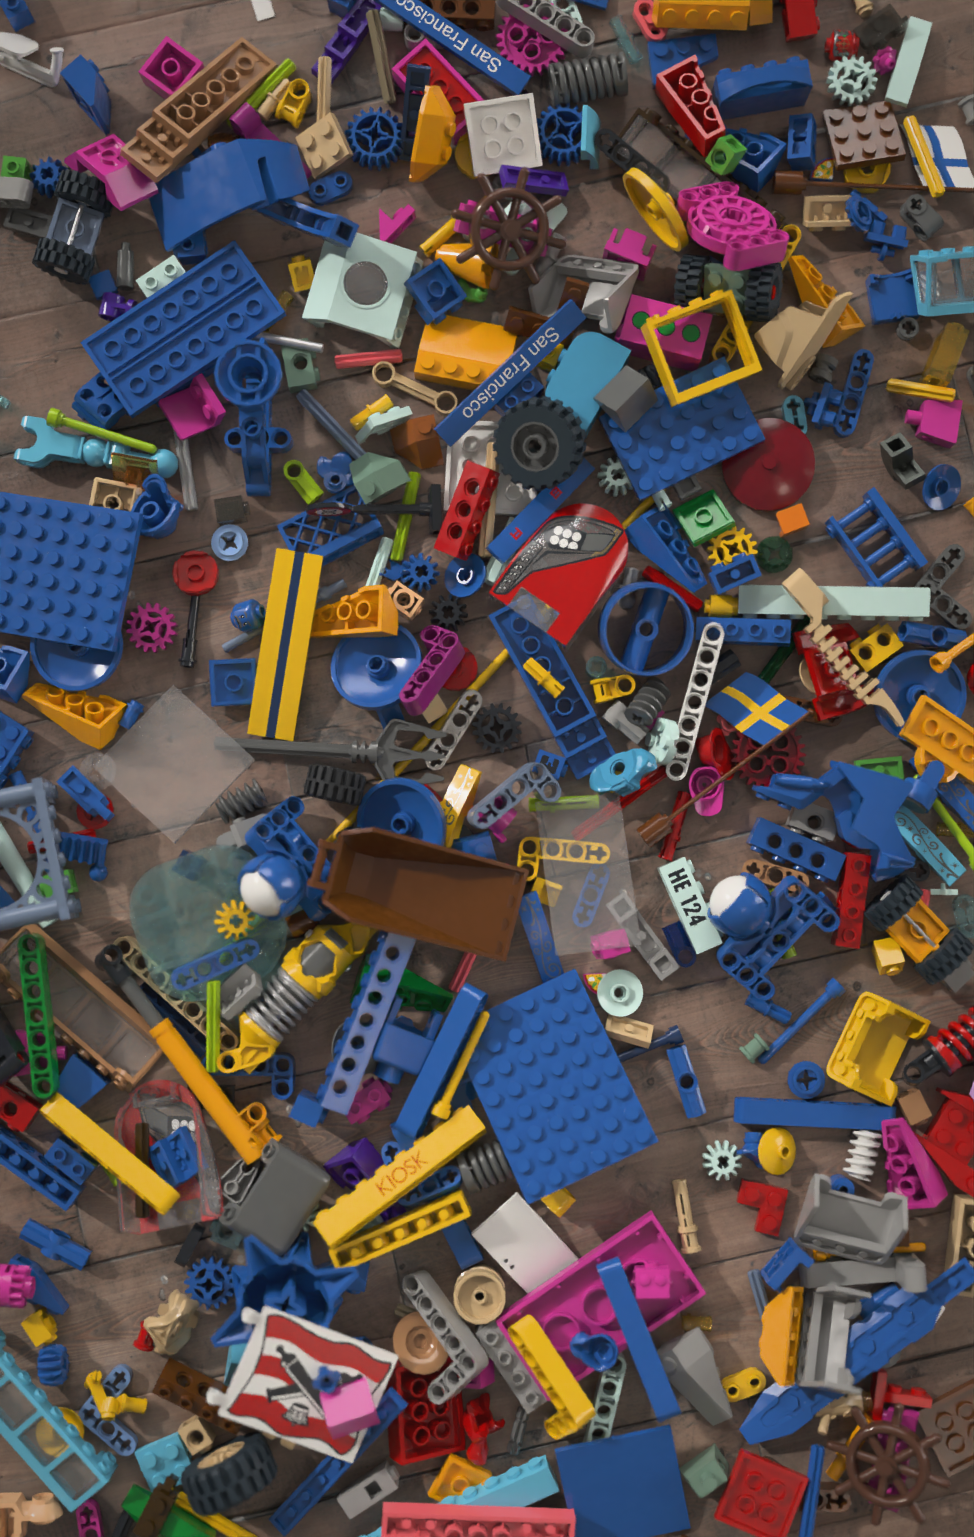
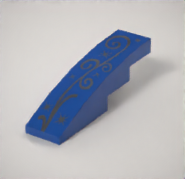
M913 757L909 760V765L917 772ZM957 777L949 782L939 783L935 790L942 799V802L974 833V795Z
M537 891L524 894L519 914L542 983H545L564 974Z

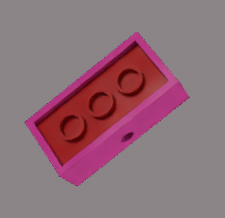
M425 38L392 68L393 81L405 93L408 63L431 67L430 85L440 86L456 115V131L451 140V143L455 146L458 144L460 137L467 133L463 104L484 100ZM414 90L412 92L413 94L423 95L422 91Z

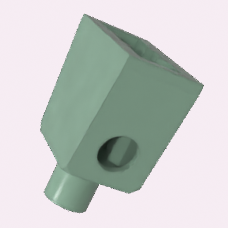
M714 1443L681 1466L679 1470L690 1488L699 1498H703L727 1481L729 1463Z

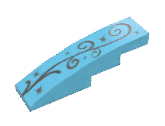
M903 805L900 806L894 818L903 840L950 887L967 870L908 808Z

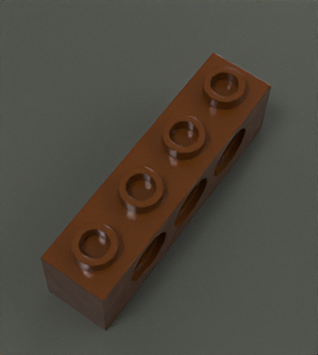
M419 0L462 30L476 29L481 32L494 30L495 0ZM448 9L454 11L452 14L445 13ZM470 10H474L477 13L474 15H470L467 12Z
M169 1357L154 1386L153 1394L235 1435L238 1434L242 1423L218 1415L221 1406L212 1405L207 1402V1393L210 1388H215L226 1395L228 1386Z

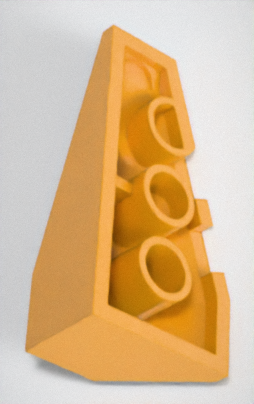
M804 255L791 256L788 261L801 302L808 301L828 308L836 297L837 290L834 287L830 288L821 281L823 278L822 274ZM849 303L823 343V348L835 346L865 327Z
M364 586L350 596L345 595L341 597V600L336 603L327 604L315 610L311 638L398 636L399 613L387 586Z
M35 683L22 694V698L79 741L99 750L114 738L119 727L118 722L127 709L126 703L107 695L100 694L99 698L87 696L85 691L71 693L66 692L65 689L42 683Z

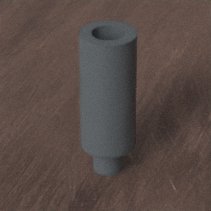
M122 242L121 249L117 251V289L124 291L133 290L134 251L130 250L131 244L129 242Z

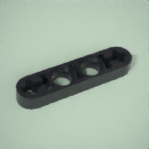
M601 129L596 133L594 138L595 145L625 171L635 168L639 162L646 163V175L649 177L654 169L656 172L652 175L657 179L663 177L662 183L664 187L661 189L665 193L670 187L669 177L626 141L609 129ZM609 134V141L616 144L618 140L620 143L614 149L607 144L602 146V135L607 136ZM623 147H626L630 153L626 161H620L617 156L618 151Z

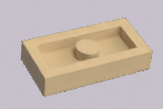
M608 1013L605 1031L610 1038L648 1049L654 1025L627 1017L613 1016Z

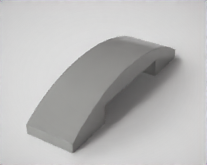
M625 892L605 905L620 927L625 929L628 938L661 981L680 968Z

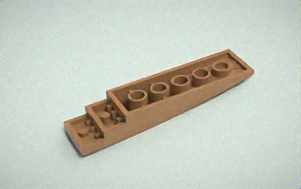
M241 37L157 106L152 112V117L137 129L136 136L121 148L120 155L155 183H158L210 136L276 69L277 64Z

